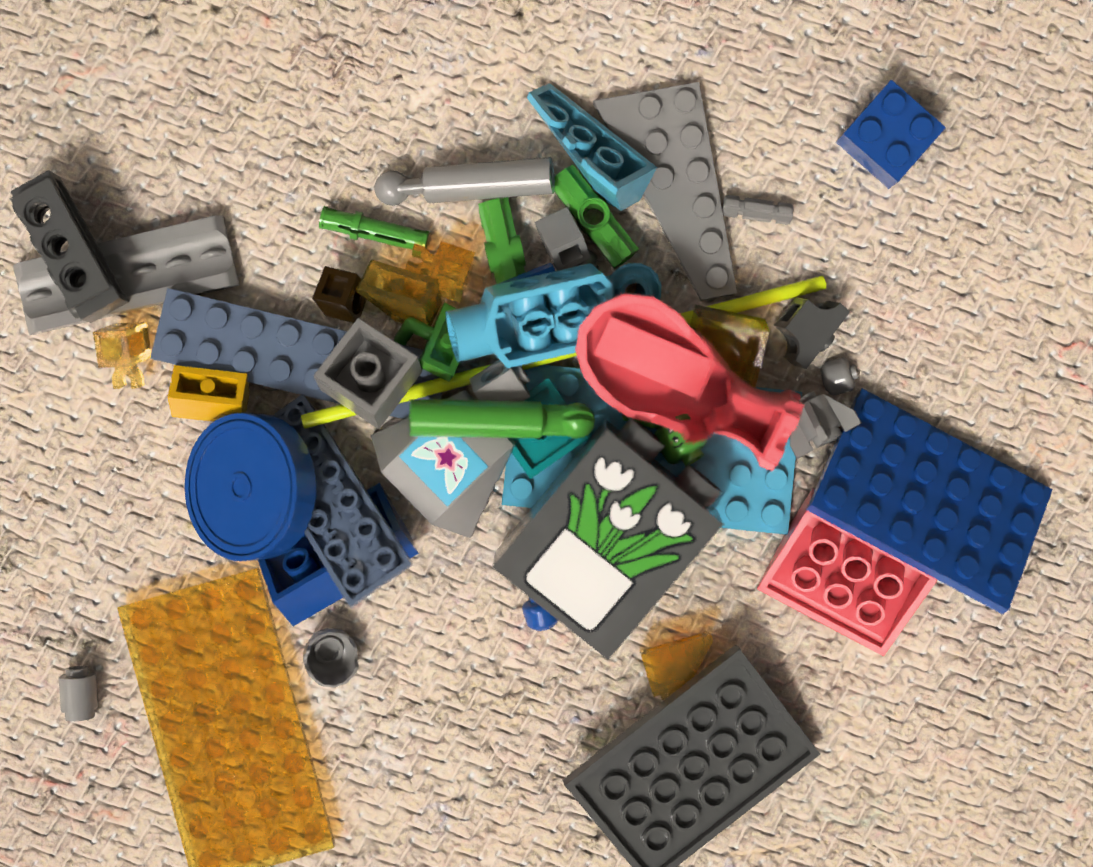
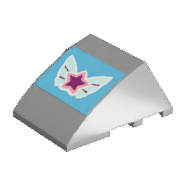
M464 390L445 400L474 399ZM409 417L371 435L381 473L431 525L468 538L473 536L477 528V522L489 502L490 494L499 480L516 444L512 438L410 437Z

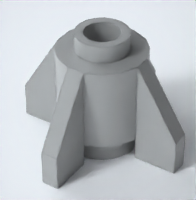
M814 391L810 392L799 400L803 402L804 407L800 420L794 432L791 433L790 447L796 458L799 459L814 450L810 444L811 441H813L816 448L827 443L831 444L842 435L839 429L840 425L847 432L862 422L855 410L825 394L816 396Z

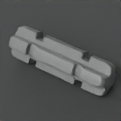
M727 195L723 201L722 212L727 217L737 218L738 215H742V219L771 222V219L776 220L777 224L788 225L792 221L793 205L778 202V205H773L774 201L747 197L743 201L740 200V196Z

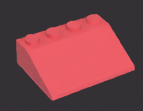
M812 488L792 520L788 534L784 535L758 584L757 590L884 656L937 582V579L807 511V506L815 490Z

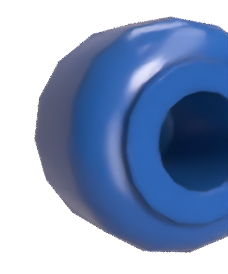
M529 597L530 600L522 606L527 626L537 631H544L554 627L558 620Z

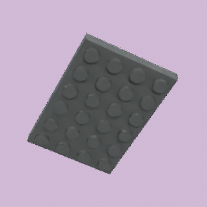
M735 644L567 775L562 781L568 791L632 867H677L808 765L820 753Z

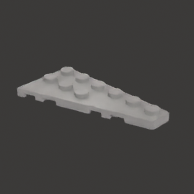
M699 82L594 100L593 105L606 127L657 167L643 196L662 227L665 237L679 258L680 264L700 301L737 294Z

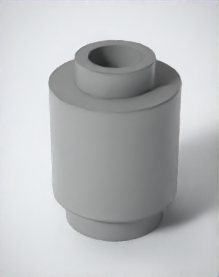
M87 666L66 668V674L58 677L61 712L65 713V720L84 721L94 718L95 709L98 708L96 673L88 671Z

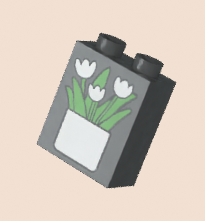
M632 418L629 419L621 430L617 429L606 419L496 550L492 565L493 569L607 660H609L724 525L717 509L712 506L722 494V491L690 464L684 468L678 477L672 474L655 460L665 447L664 443L641 423Z

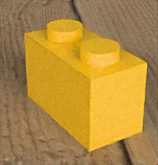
M174 365L167 397L172 417L214 422L229 414L246 413L250 395L247 373Z

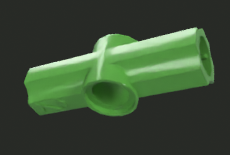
M573 164L555 176V194L565 207L569 209L572 216L578 222L580 229L590 237L614 270L639 251L636 244L611 214L607 203L597 196ZM591 209H596L603 214L604 219L597 225H591L584 220V214Z
M508 197L479 203V215L486 242H484L490 272L494 273L496 284L525 273L524 266H526L523 247L519 234L516 235Z

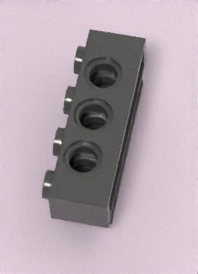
M48 170L10 191L13 196L10 200L13 203L14 212L20 221L24 223L34 248L45 261L51 279L61 290L66 306L74 318H80L83 321L92 323L129 302L60 176ZM48 210H50L51 214L49 219L46 222H43V217ZM68 241V249L61 255V247ZM83 273H86V282L83 286L79 287L78 279Z

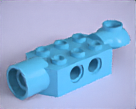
M590 263L485 287L480 304L446 311V323L453 353L458 362L495 354L507 369L576 353L579 327L594 307L621 293H625L626 288L632 283L637 284L633 294L654 296L660 300L661 282L651 267L641 263L623 265L609 276H605Z

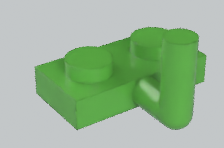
M444 303L440 308L433 327L414 317H409L403 322L394 336V342L406 345L413 334L427 340L419 359L421 368L450 382L459 362L456 360L451 346L446 323V311L457 308Z

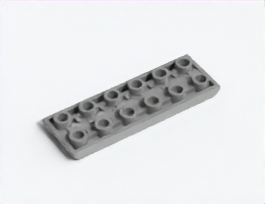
M223 215L210 216L97 243L129 301L100 319L164 304L167 288L202 295L240 285ZM42 257L13 265L28 332L31 336L86 323V321L80 318H74L66 306L65 298L59 287L51 279L47 270L48 267ZM86 273L79 277V287L85 284Z

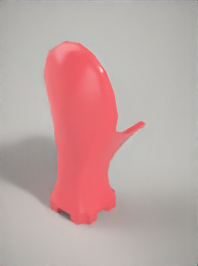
M621 293L594 307L579 327L576 353L583 377L602 400L628 418L659 424L682 434L686 443H697L707 439L712 434H721L736 439L749 447L756 457L759 466L773 471L775 466L779 464L788 438L794 432L804 407L803 402L799 401L801 398L799 393L790 389L783 392H769L752 387L730 370L711 342L694 331L679 313L654 296ZM681 414H688L691 419L679 420L675 417Z

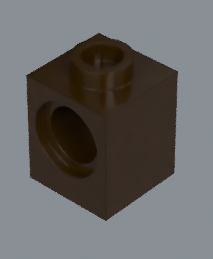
M325 266L312 299L326 317L354 323L357 318L360 319L370 292L357 273Z

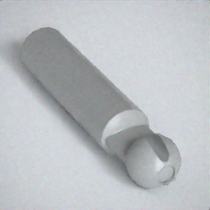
M551 157L425 167L421 178L407 179L400 172L388 171L378 177L374 188L377 198L382 203L390 206L398 205L405 201L408 195L422 194L428 203L554 194L555 174Z

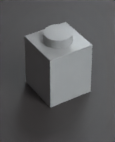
M567 207L534 222L542 243L557 271L574 267L591 258L584 237Z

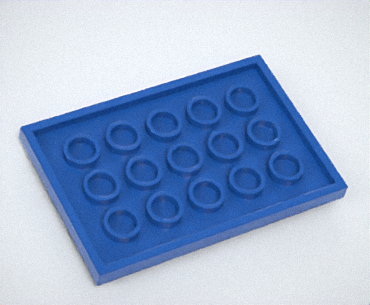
M862 388L857 393L851 409L855 410L862 423L847 432L842 427V435L836 440L806 510L1001 614L1006 613L1011 607L1053 489Z

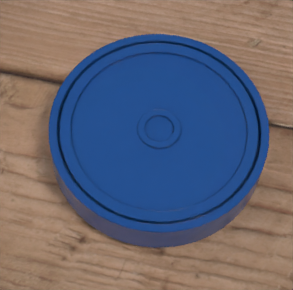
M229 414L210 424L194 444L185 473L187 510L201 540L221 557L233 561H252L277 557L292 548L302 537L313 514L316 498V477L310 453L300 435L285 421L268 414Z

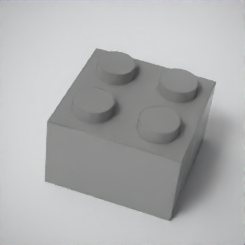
M357 318L314 374V378L322 392L380 429L420 376L422 369L417 356Z

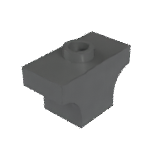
M795 297L773 325L784 334L787 340V351L784 358L794 366L807 369L818 353L825 351L832 344L835 338V331L849 315L850 311L838 302L826 301L823 305L817 307L808 299Z

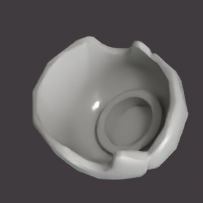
M326 628L315 632L304 646L303 661L309 677L320 686L335 688L346 684L358 670L357 646L353 638L341 629Z

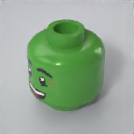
M681 414L675 417L679 420L691 419L688 414ZM655 424L657 430L654 435L664 443L665 447L661 453L668 463L678 464L683 462L687 466L688 464H693L704 455L701 449L707 443L708 438L697 443H686L682 434Z

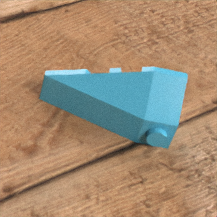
M546 84L528 93L527 99L592 188L604 197L608 204L622 211L641 200L657 169L654 164L552 84Z

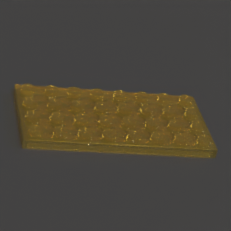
M255 568L117 607L188 866L269 867L333 849L336 846L260 569Z

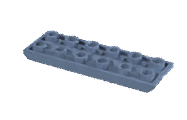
M301 395L272 416L288 423L300 435L308 448L316 477V498L313 514L304 533L347 604L352 608L413 564L325 424L304 429L301 415L316 410L306 396Z

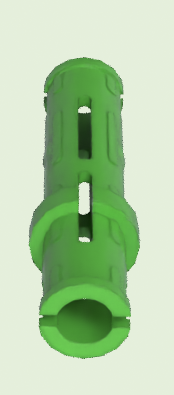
M327 206L322 208L319 229L347 234L353 240L364 238L418 251L423 254L426 250L429 231L419 230L363 216L364 213L356 211L353 214L328 208Z

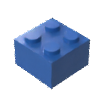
M891 79L836 143L890 189L899 182L946 127Z

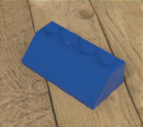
M378 483L369 488L367 492L409 558L419 554L408 529L383 486ZM305 533L285 553L274 558L258 560L273 604L292 626L299 624L343 598Z

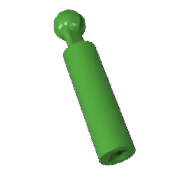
M410 399L409 404L410 437L541 438V436H568L578 439L590 434L595 425L593 411L586 404L579 402L569 405H544L541 401Z

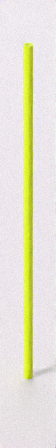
M821 275L683 312L680 315L690 326L826 289V281L824 276ZM571 353L521 366L524 370L541 365L549 364L552 362L564 360L567 358L577 356V353ZM492 364L456 373L450 382L437 378L414 384L399 404L410 401V399H418L470 385V378ZM340 404L302 414L301 420L304 429L357 414Z

